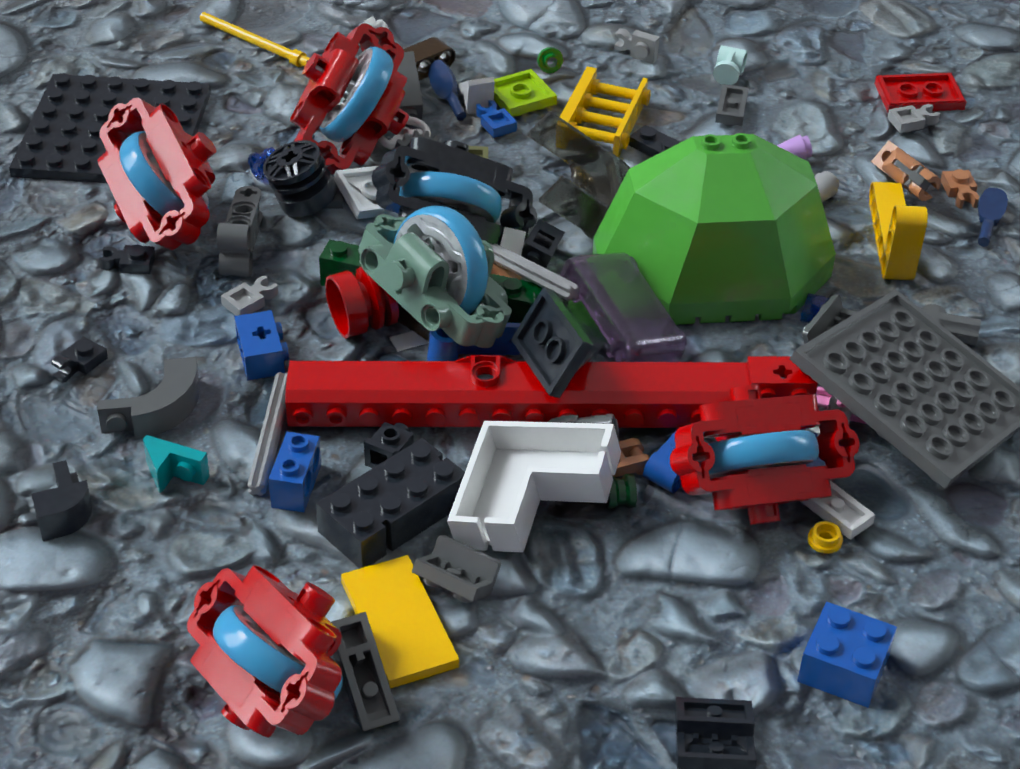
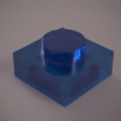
M808 293L800 321L810 323L820 311L822 305L830 298Z

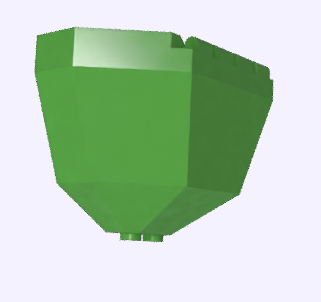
M708 134L705 136H692L628 170L594 236L592 263L598 288L653 320L672 318V324L679 325L694 324L695 317H699V323L725 322V317L728 315L730 322L755 321L756 314L759 315L760 321L781 320L783 313L794 314L830 279L836 252L818 185L808 161L754 134Z

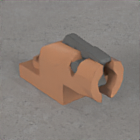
M889 140L871 161L876 167L897 183H901L903 188L921 201L933 198L926 192L930 185L937 190L940 189L941 179Z

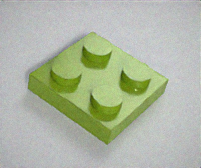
M532 69L494 79L493 100L501 109L505 108L512 117L535 110H542L545 107L557 104V95Z

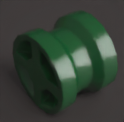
M625 474L622 478H615L612 475L613 483L607 503H605L608 510L615 509L618 505H625L627 508L636 507L637 488L634 475Z

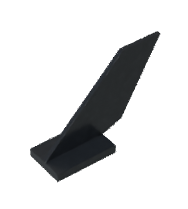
M543 287L511 340L548 395L560 398L573 376L619 334L623 327L598 294L579 296L575 301L572 299L567 301L559 298L554 290Z

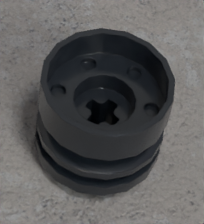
M300 140L287 143L272 152L263 164V173L269 181L270 187L274 190L281 209L286 215L305 217L315 214L324 209L337 193L335 180L330 170L326 167V161L322 157L320 148L314 142Z

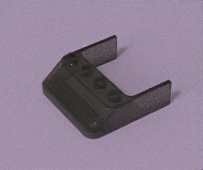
M549 111L527 135L569 165L573 182L562 176L539 198V202L582 229L589 238L593 239L630 167L616 155Z

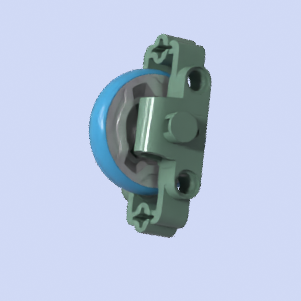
M428 206L416 210L408 217L395 218L391 215L380 214L375 218L374 223L367 224L358 249L362 269L427 330L436 331L442 329L456 343L462 346L475 345L481 348L492 347L495 339L502 336L512 310L507 305L508 297L505 290L490 277L494 263V252L492 246L487 241L481 240L474 226L462 214L449 207Z

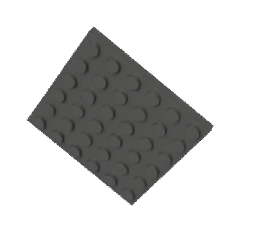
M896 289L797 348L790 357V360L804 374L814 379L828 394L838 399L850 409L852 414L862 419L880 437L891 443L905 458L915 463L943 488L948 487L1020 430V387Z

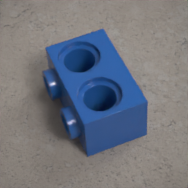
M286 432L268 479L271 508L305 512L321 467L320 436Z

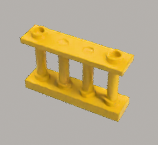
M587 66L556 122L555 146L566 148L570 138L574 139L575 136L614 144L613 158L618 159L622 150H626L628 147L630 133L643 106H648L651 90L647 89L648 78H643L638 89L635 90L601 83L599 79H596L597 68ZM601 93L632 101L630 104L593 97V95ZM593 107L625 115L622 119L585 110ZM588 122L616 128L617 131L616 133L578 126V123Z

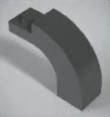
M197 358L164 359V377L158 387L145 395L132 398L98 400L97 411L101 433L134 431L135 440L143 439L146 435L155 436L164 433L184 421L191 414L199 399L200 384Z

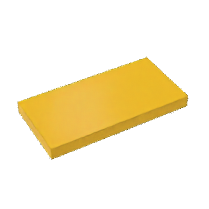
M409 555L341 574V583L355 614L362 612L367 614L390 689L459 668V657L419 576L412 573L413 564Z

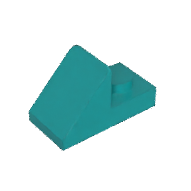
M149 435L143 438L146 462L159 493L163 492L173 476L204 485L210 477L207 452Z

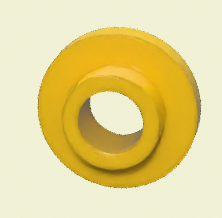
M818 522L808 533V543L817 552L830 554L837 552L842 546L843 536L840 528L832 522Z

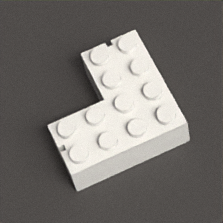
M484 421L447 520L453 539L475 550L487 551L488 545H491L493 551L524 552L540 500L607 503L613 483L612 475L616 473L621 456L614 424Z

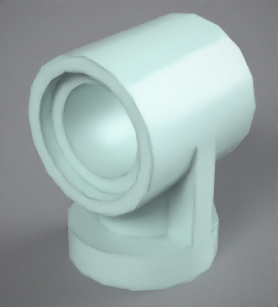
M721 45L716 66L713 70L714 79L719 84L733 85L737 82L739 75L742 76L747 60V50Z

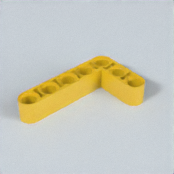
M871 182L869 205L882 278L914 280L927 228V208L923 206H906L901 183Z

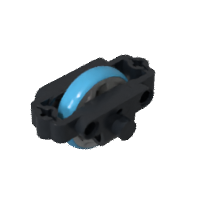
M412 138L410 147L402 145L386 152L383 155L381 166L377 167L372 173V183L377 189L376 201L381 208L398 213V217H408L416 210L428 206L449 207L470 221L481 240H485L492 245L495 243L501 244L504 227L525 231V241L528 237L529 228L533 227L537 222V212L532 205V191L526 186L512 182L513 169L507 165L469 153V146L459 141L440 143L428 138ZM501 198L509 199V208L501 213ZM499 216L501 225L495 224Z

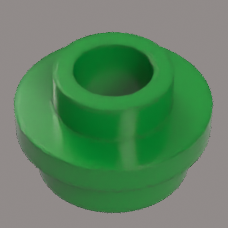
M554 47L545 48L538 55V66L545 73H554L561 68L563 55ZM554 57V58H555L554 62H553L552 64L548 65V64H547L548 60H549L550 58Z

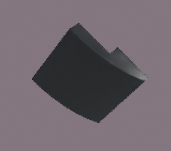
M676 697L677 769H756L757 759L753 737L755 721L752 701Z

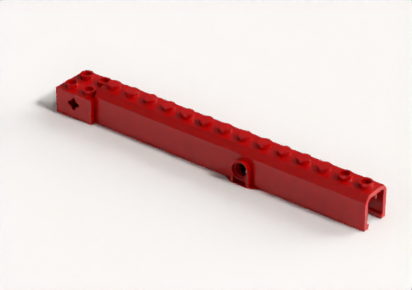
M470 355L456 361H289L285 404L288 426L381 427L384 422L392 425L403 423L407 427H482L484 421L549 422L551 419L566 415H578L579 418L595 415L614 414L619 428H680L701 421L699 406L731 401L729 389L734 387L758 384L760 385L761 398L816 394L818 383L809 375L804 374L790 360L791 356H748L747 362H587L573 376L560 398L548 395L526 361H514L501 355ZM481 374H490L493 376V378L489 380L479 379L478 376Z

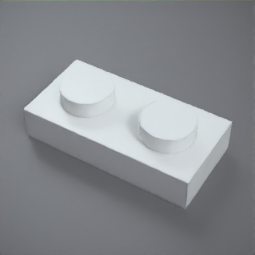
M830 481L832 497L800 501L825 521L836 524L840 528L841 533L850 540L874 523L875 514L832 481Z

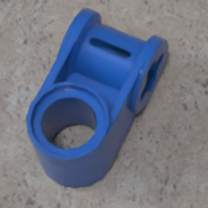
M676 432L671 435L658 451L651 455L643 471L644 478L671 493H675L681 486L680 476L675 474L670 465V455L676 448Z

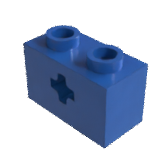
M272 310L234 316L236 338L247 381L272 377L279 372L285 374L284 361H289L288 347L286 342H280L283 340V330L281 322H275Z

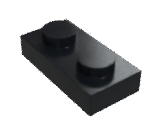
M644 125L630 135L628 145L653 157L681 142L657 131L653 127Z

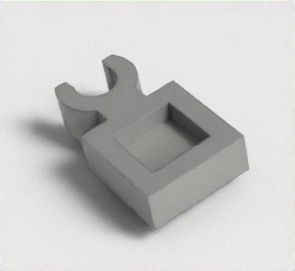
M619 29L615 33L616 37L623 39V41L619 40L614 45L615 49L619 51L631 50L630 57L654 63L658 59L659 36L635 30L631 35L626 29Z
M931 104L923 105L920 109L910 105L889 109L887 119L899 133L924 129L925 124H937L940 113H932L933 105Z
M261 276L256 279L255 284L252 286L244 282L221 295V303L236 316L250 314L264 307L265 300L273 299L278 295V285L274 283L268 286V277Z

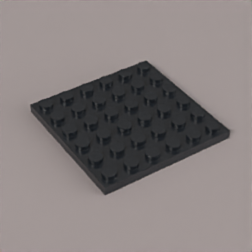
M66 73L52 74L9 167L10 176L107 183L97 161L107 151L100 138V129L108 121L109 113L115 105L119 103L127 104L133 98H140L154 107L165 104L177 116L183 130L193 137L198 132L211 94L210 84L196 81L174 82L172 80L158 81L145 78L126 79L117 76L95 77L93 75L78 76Z

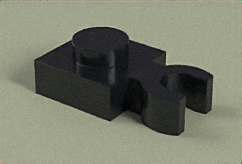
M125 245L123 250H117L114 247H103V257L99 258L100 268L103 270H112L119 267L120 273L150 274L156 256L155 247Z

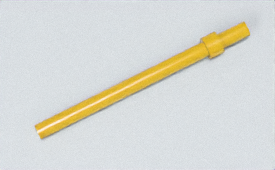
M202 12L200 15V21L288 59L290 64L297 67H305L307 60L310 59L306 53L300 50L286 48L209 13Z

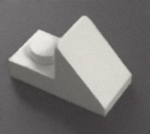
M494 77L468 80L458 84L459 90L457 92L458 95L464 94L467 114L476 113V104L478 103L482 107L488 108V101L494 98Z

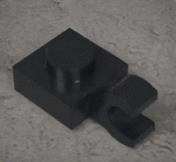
M83 336L63 350L61 355L52 360L51 364L60 369L53 374V378L64 383L78 371L87 374L108 359L107 348Z

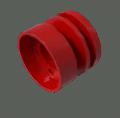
M362 266L356 269L355 276L347 270L326 277L325 290L328 307L337 330L345 339L366 333L369 324L377 330L382 328L383 325L388 327L398 323V302L362 269Z

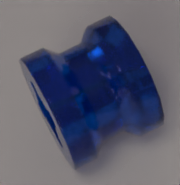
M273 147L265 148L263 153L260 154L254 152L248 157L250 169L254 177L259 181L266 178L263 173V164L267 157L275 151Z

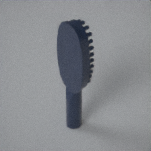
M436 60L430 66L428 73L432 89L438 97L448 101L457 120H464L466 113L456 95L459 88L458 84H456L455 75H453L452 70L442 60Z
M988 188L981 194L979 199L978 216L982 226L978 244L982 247L989 245L993 227L997 226L1007 209V194L1001 189Z

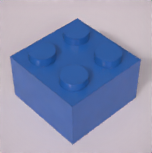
M826 601L803 652L797 682L869 708L890 656L897 626Z

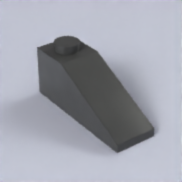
M366 612L332 621L331 623L340 630L342 635L341 644L332 657L342 670L343 686L362 732L400 721Z

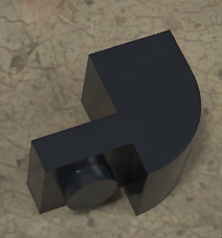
M66 460L52 463L57 483L56 488L31 494L43 542L78 531L88 522L92 514L87 480L79 482L77 472H69Z

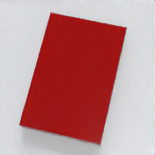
M952 73L878 75L875 78L874 84L887 113L889 109L910 105L920 109L926 104L933 105L932 111L965 110L966 100Z

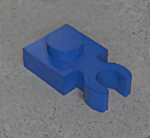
M489 100L488 108L482 107L479 103L476 104V115L481 119L480 124L493 138L517 131V121L505 108L497 110L495 101Z

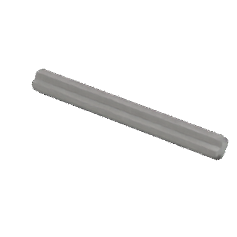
M496 243L490 244L494 252V263L542 288L554 290L557 296L567 301L571 299L575 301L579 298L578 292L580 288L577 284Z
M279 372L275 375L247 484L249 487L248 492L251 495L257 494L262 496L267 491L268 479L271 474L286 413L285 393L288 372L285 374Z

